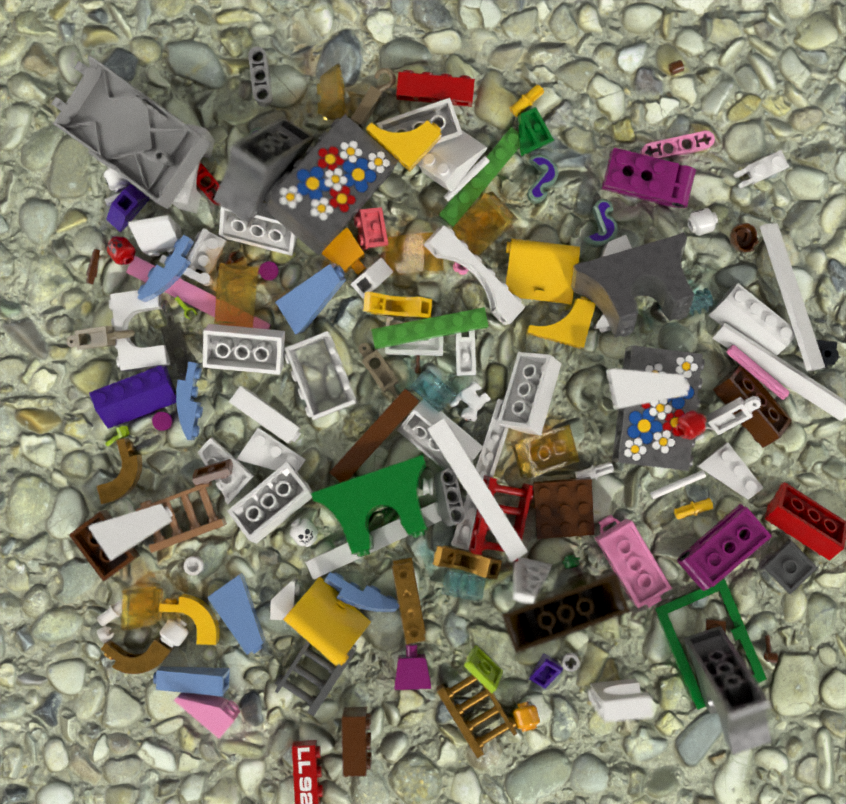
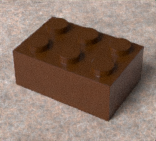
M107 510L98 512L69 534L103 582L113 577L140 556L137 550L132 547L110 561L89 529V526L113 519Z
M344 707L342 714L343 777L367 776V770H371L372 752H368L371 749L372 741L371 732H368L371 725V713H367V707Z

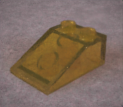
M335 64L320 76V83H317V95H321V102H318V114L322 115L323 120L341 119L346 115L345 86L340 64Z
M492 191L485 193L452 230L459 240L468 245V250L472 254L480 256L518 218Z
M434 232L387 237L389 245L385 246L386 263L394 271L390 276L443 274V259L436 258L423 245Z
M219 264L214 324L253 328L260 277L259 267Z
M570 424L543 431L541 435H529L511 441L521 478L536 477L580 461Z
M137 582L122 590L121 631L155 625L159 622V619L162 618V612H159V604L163 597V589L160 588V583Z

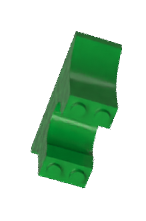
M423 455L311 493L313 501L327 507L338 519L345 533L351 554L357 555V557L369 555V550L374 549L373 535L369 530V519L373 512L379 508L389 507L395 509L400 516L402 527L413 538L424 536V531L428 530L419 502V482L426 467Z

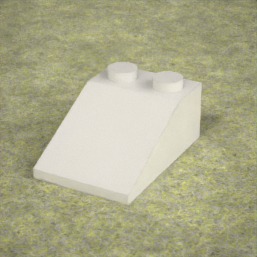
M462 131L463 135L435 144L418 163V166L425 175L449 192L453 191L461 179L487 150L485 145Z
M168 215L128 222L141 251L149 255V257L159 256L160 252L165 251L173 253L178 238H182L180 225Z

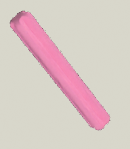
M735 345L728 348L726 353L780 399L783 400L789 395V390Z

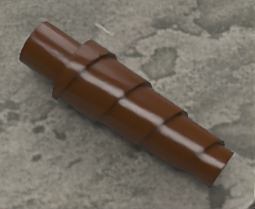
M94 249L86 272L87 284L94 285V280L97 278L100 250Z

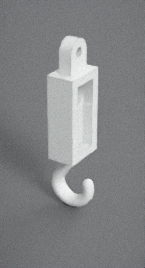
M753 396L744 401L739 397L707 415L706 429L714 430L720 435L752 418V411L761 406L760 399ZM739 409L742 410L741 412H739V413H737V414H733V412H735V411H737V410H739ZM702 433L701 435L697 436L695 438V441L703 439L704 434Z

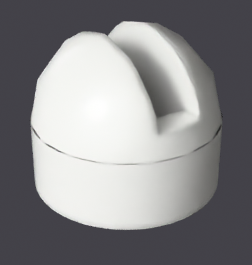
M105 626L97 630V635L103 644L113 638L114 632H109L112 629L111 627Z

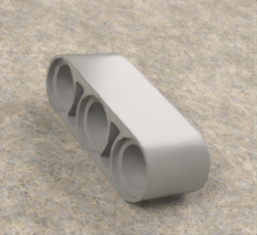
M253 47L249 51L253 96L258 105L266 107L273 100L269 62L263 48ZM256 56H263L262 60L254 61ZM259 74H265L263 80H257L256 77ZM261 93H267L265 99L258 98Z
M446 468L435 474L434 484L441 519L445 525L453 526L464 520L465 512L457 475L453 469ZM443 474L447 477V482L444 481ZM447 493L451 495V501L448 500ZM451 512L455 514V520L452 519Z

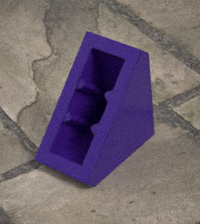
M543 653L529 680L546 689L562 672L563 667L560 662Z

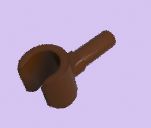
M240 250L234 251L229 254L227 261L218 266V269L221 271L229 264L240 262L244 259V256L237 259L236 253Z
M765 635L766 651L764 659L767 662L777 663L778 654L771 652L770 635Z

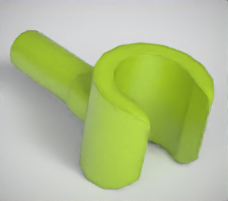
M178 296L175 298L185 311L184 315L187 319L192 320L188 316L189 311H193L198 315L195 309L189 308Z
M121 426L116 428L118 435L108 440L105 445L108 447L115 441L129 436L128 427Z

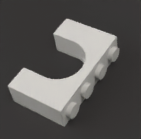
M187 124L211 142L203 157L211 158L215 142L212 135L206 128ZM200 161L172 202L178 209L197 213L201 194L196 189Z
M138 290L110 294L109 308L113 311L111 325L114 326V330H128L131 319L140 312L163 309L161 294L147 302L137 299L139 295ZM130 338L115 339V348L118 349L119 355L116 357V362L121 371L171 365L169 349L166 345L139 348L132 343Z
M636 678L590 683L591 689L588 690L589 701H591L598 716H601L604 722L653 717L651 696L648 692H640V684Z

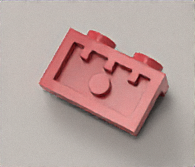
M382 207L360 209L354 216V225L358 228L357 242L361 249L365 251L368 248L389 245Z

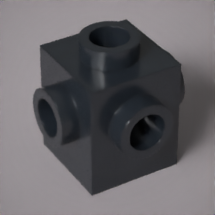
M816 340L825 368L822 369H828V366L835 365L839 357L837 342Z

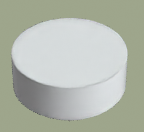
M191 556L184 562L185 572L192 576L198 575L204 568V562L198 556Z

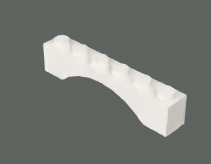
M445 225L439 227L423 244L436 258L456 262L475 275L486 292L490 312L503 325L511 324L525 308L521 303V299L508 290V286L504 282L499 281L495 277V273L481 263L482 260L479 256L472 254L468 250V245L459 240L450 227Z

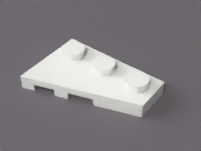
M389 316L386 318V326L406 323ZM443 336L385 347V354L443 356Z
M257 428L237 460L272 470H277L288 462L297 473L306 461L305 458L260 428Z
M213 437L198 451L205 466L231 459L233 463L231 475L225 479L219 478L215 480V484L224 495L227 505L230 504L254 475Z
M729 443L723 444L697 465V467L745 499L749 500L763 489V486Z

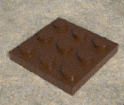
M591 477L533 482L537 539L595 535Z

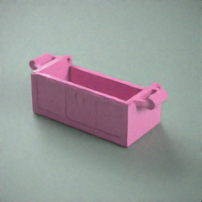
M612 514L599 521L600 534L594 537L614 573L617 574L632 603L637 608L645 604L650 608L662 601L660 595L672 588L633 521L625 519L620 522ZM614 521L616 522V525L607 529L606 531H603L602 528L606 527Z

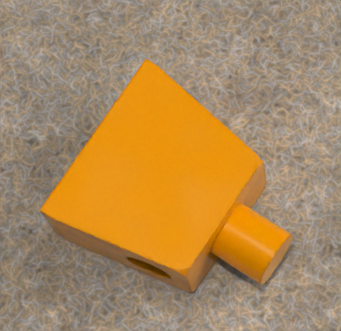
M347 227L321 253L332 264L341 266L345 273L352 268L359 276L367 269L360 261L365 254Z

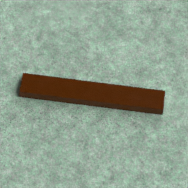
M405 388L329 473L340 483L348 481L420 400Z

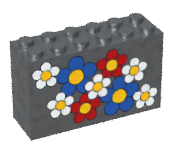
M346 115L341 119H335L330 126L329 132L325 131L319 137L317 145H312L307 150L305 158L303 160L300 158L295 163L291 174L287 172L281 179L282 183L278 188L274 186L268 193L269 197L265 201L267 202L265 210L317 255H320L391 175L399 162Z
M634 345L625 348L623 370L684 375V378L689 382V390H687L688 395L619 408L612 461L689 471V467H692L693 464L691 449L695 446V438L692 440L682 438L677 433L675 427L679 417L691 410L696 411L699 408L700 398L698 397V390L702 387L700 372L704 369L705 363L704 359H702L703 354Z

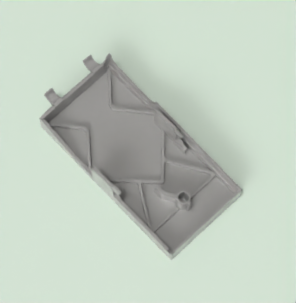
M88 55L89 67L80 61L74 67L84 76L68 101L65 103L55 97L51 103L61 111L53 124L88 148L89 154L106 167L115 170L153 199L156 204L169 209L211 142L107 66Z

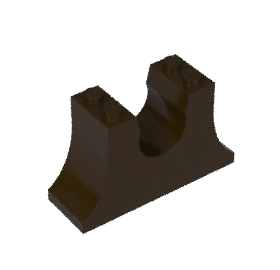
M586 571L568 578V584L558 589L538 594L533 604L520 603L516 600V604L512 608L501 614L515 654L629 613L630 610L617 574L591 575Z

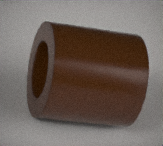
M681 60L668 64L671 75L684 71V65Z

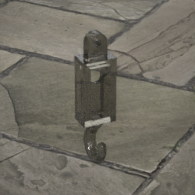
M164 299L161 301L163 314L166 315L167 326L160 327L171 365L176 364L178 373L181 376H186L188 360H192L182 324L174 322L172 308L169 302ZM180 347L183 349L184 356L182 358L175 357V348Z

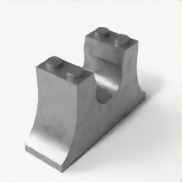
M281 117L235 142L230 147L228 167L214 200L221 207L235 213L239 219L249 221L256 216L263 201H266L269 197L268 193L274 186L279 187L282 183L281 179L287 172L291 174L294 170L293 166L303 157L315 137L286 118Z
M681 233L574 265L571 287L574 293L587 297L598 306L607 319L615 338L628 336L634 331L638 315L637 302L634 298L637 296H649L655 299L660 304L662 313L669 321L681 320L688 316L694 298V293L684 275L681 264L687 237L685 233Z
M718 626L685 637V644L696 671L706 708L710 714L717 712L725 742L732 754L734 755L770 743L771 737L767 721V708H770V702L723 628Z

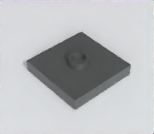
M788 540L762 565L788 594L795 591L818 568L792 540Z

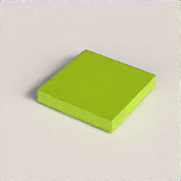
M475 645L471 649L464 666L493 693L497 690L503 670L479 646Z

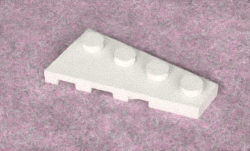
M521 557L518 558V562L513 561V599L520 603L533 604L550 573L552 564Z

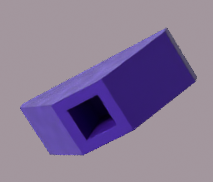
M131 184L112 202L106 220L119 232H122L129 224L128 222L133 220L151 198Z

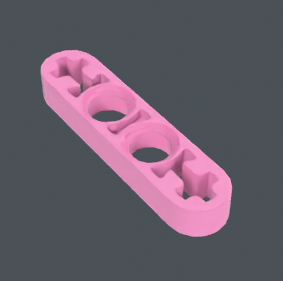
M701 131L645 144L640 154L650 156L645 154L648 148L650 151L657 150L658 145L659 152H654L651 157L666 159L709 149L714 144L715 137L710 131ZM704 136L710 140L707 145L705 142H700L696 147V141H700ZM683 140L691 142L692 146L690 149L682 147ZM664 144H671L673 152L666 153L663 150Z

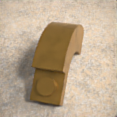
M129 438L117 440L122 460V468L119 475L111 482L97 485L101 504L123 498L134 489L140 479L142 456L141 454L133 455L135 448Z
M446 545L437 546L433 565L438 567L458 569L489 579H498L502 563L501 560L490 556L476 555L468 550Z
M157 637L148 650L141 654L129 653L112 640L107 641L100 650L104 652L107 658L116 660L112 668L127 674H141L160 665L169 656L174 647L171 648L160 640L161 637Z

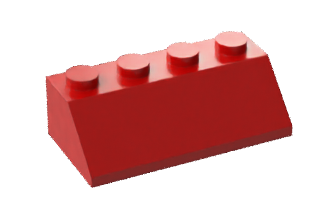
M783 482L767 507L765 520L830 561L845 548L846 521L786 482Z

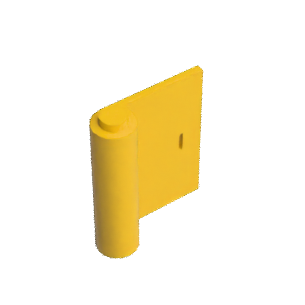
M511 238V242L506 244L509 262L505 284L508 286V290L522 299L572 304L574 291L571 284L574 265H577L579 262L580 247Z
M318 577L283 620L335 666L338 664L342 666L349 658L347 653L371 621L354 606L337 599L339 593L325 583L321 577Z

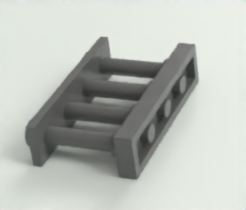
M306 641L286 674H281L275 682L277 685L275 692L278 693L282 687L308 703L309 709L307 713L314 717L356 652V646L353 645L347 653L349 658L342 666L340 664L335 666L309 649L310 643ZM302 655H306L329 670V678L322 680L297 664ZM295 671L318 686L317 689L320 690L318 695L311 696L289 682L287 678L291 672Z

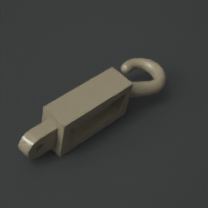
M389 68L379 69L374 77L379 79L381 74L386 73L389 75L390 81L381 86H370L351 117V120L361 129L365 127L381 101L382 92L395 84L396 76Z
M114 326L77 330L75 335L67 338V344L69 347H77V350L115 346V339L133 337L135 332L132 329L114 331ZM87 334L91 336L90 344L87 343Z
M367 343L360 344L359 352L364 357L361 360L382 391L385 393L389 390L396 399L400 394L396 387L399 380L378 350L373 352ZM374 358L379 359L381 363L377 369L371 368L369 364Z

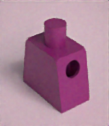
M406 644V655L398 656L394 690L431 689L426 655L418 654L417 644Z

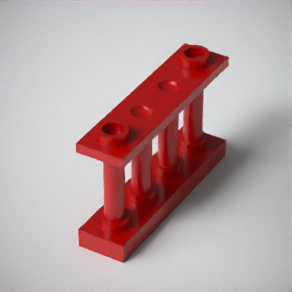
M484 475L483 481L493 497L496 492L520 496L518 508L498 505L503 513L516 515L513 528L522 541L530 500H532L534 495L533 486L523 483L522 489L499 485L497 478ZM478 509L468 551L476 555H482V551L485 549L505 552L499 543L486 541V531L491 529Z

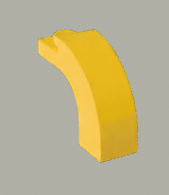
M365 292L364 312L391 317L431 318L432 299Z
M182 594L179 596V601H177V598H166L165 601L159 604V612H180L193 619L197 628L196 644L216 645L219 642L220 630L217 617L211 607L200 598Z

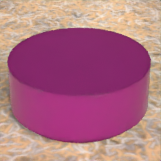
M267 261L260 266L259 273L264 280L273 281L279 275V268L275 263Z
M158 412L152 418L153 426L160 431L168 430L173 423L171 415L167 412Z

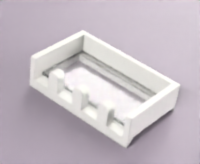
M326 331L285 348V360L287 364L291 363L293 369L291 375L295 382L298 381L300 386L298 393L302 400L305 399L307 404L305 411L309 418L312 417V420H316L358 403L330 332Z

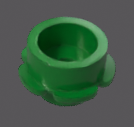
M575 554L564 557L565 561L562 562L565 569H571L580 566V557H576Z

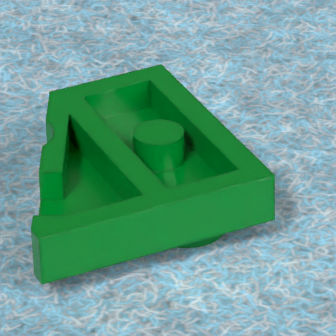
M537 107L518 116L521 156L527 155L554 141Z

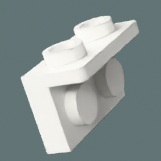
M203 228L202 231L197 233L195 237L196 243L193 249L190 248L186 259L191 262L190 265L210 275L227 241Z

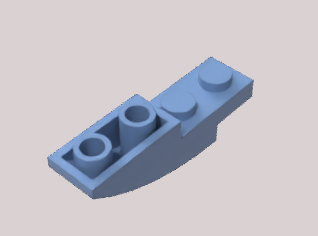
M185 235L182 238H178L174 245V252L172 255H168L164 262L165 267L162 268L156 265L155 268L153 267L149 271V279L146 284L141 285L139 288L137 299L143 302L154 299L169 289L182 276L191 263L185 257L194 243L192 239Z
M188 362L185 381L177 380L176 389L177 412L187 440H195V437H198L200 426L197 425L198 418H201L203 413L201 403L194 402V398H197L198 395L197 379H200L202 368H199L200 364Z
M329 572L324 581L340 591L337 599L356 608L374 612H395L399 608L395 598L389 595L387 597L384 596L377 587L372 585L369 587L367 585L361 591L357 584L353 582L349 584L344 581V577L339 573Z

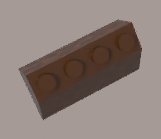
M740 364L720 380L713 389L716 396L725 405L739 397L744 401L753 396L760 399L761 406L752 411V418L742 422L741 425L749 431L762 448L781 438L792 421L764 386ZM739 409V410L733 412V414H737V413L741 412L742 410Z

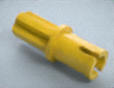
M536 85L525 95L522 94V98L509 107L511 113L518 117L526 108L532 107V103L544 94L543 88L540 85Z
M707 498L698 502L691 501L688 505L675 508L674 515L677 519H682L713 510L712 500Z

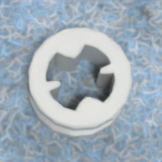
M423 478V495L427 493L433 495V478L429 480Z
M570 652L562 657V665L565 670L573 672L579 668L580 662L576 654ZM570 658H573V661L576 660L572 667H569L568 663L565 664Z

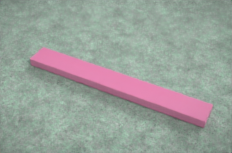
M134 256V260L130 263L126 273L147 282L149 271L156 266ZM180 278L165 291V293L175 298L178 296L183 302L231 326L270 329L271 324Z

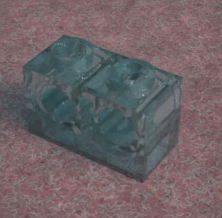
M447 571L444 575L441 594L479 602L483 598L486 578Z

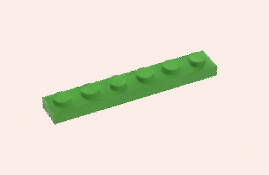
M512 127L508 130L487 156L490 162L441 211L439 216L453 228L520 148L519 132Z
M485 307L371 330L375 349L488 328L489 325Z

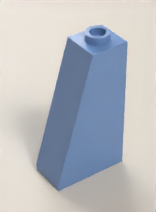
M329 264L276 301L277 306L295 335L306 331L346 281L344 277L345 272L341 266Z
M241 573L207 598L245 653L253 652L255 654L263 648L262 644L265 641V637L245 577Z
M161 666L154 673L153 683L156 684V690L223 696L229 688L230 668Z

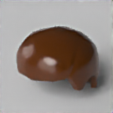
M749 223L737 224L730 232V244L739 252L754 251V246L759 242L755 227Z

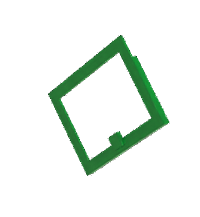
M725 578L714 587H710L705 591L698 588L655 608L658 621L697 710L706 707L668 613L718 591L735 627L730 629L735 641L740 639L754 672L753 677L757 683L767 680Z

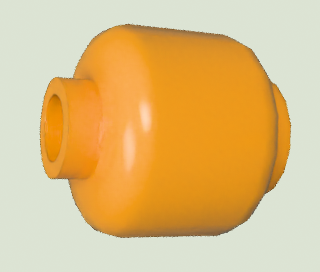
M528 701L517 704L518 708L512 712L516 728L521 729L522 732L536 729V725L540 723L537 707L529 705Z

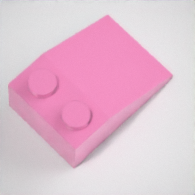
M181 692L174 700L219 739L240 713L239 706L234 701L218 696Z

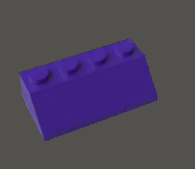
M164 365L89 392L95 411L108 429L177 403L175 387L167 366Z

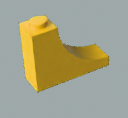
M428 120L418 128L402 133L385 131L375 126L372 122L366 128L367 133L409 172L441 139L442 134L439 126L434 122L430 123Z
M581 296L580 299L577 298L574 301L570 312L561 321L548 326L529 325L526 334L582 349L586 342L596 304L587 297Z

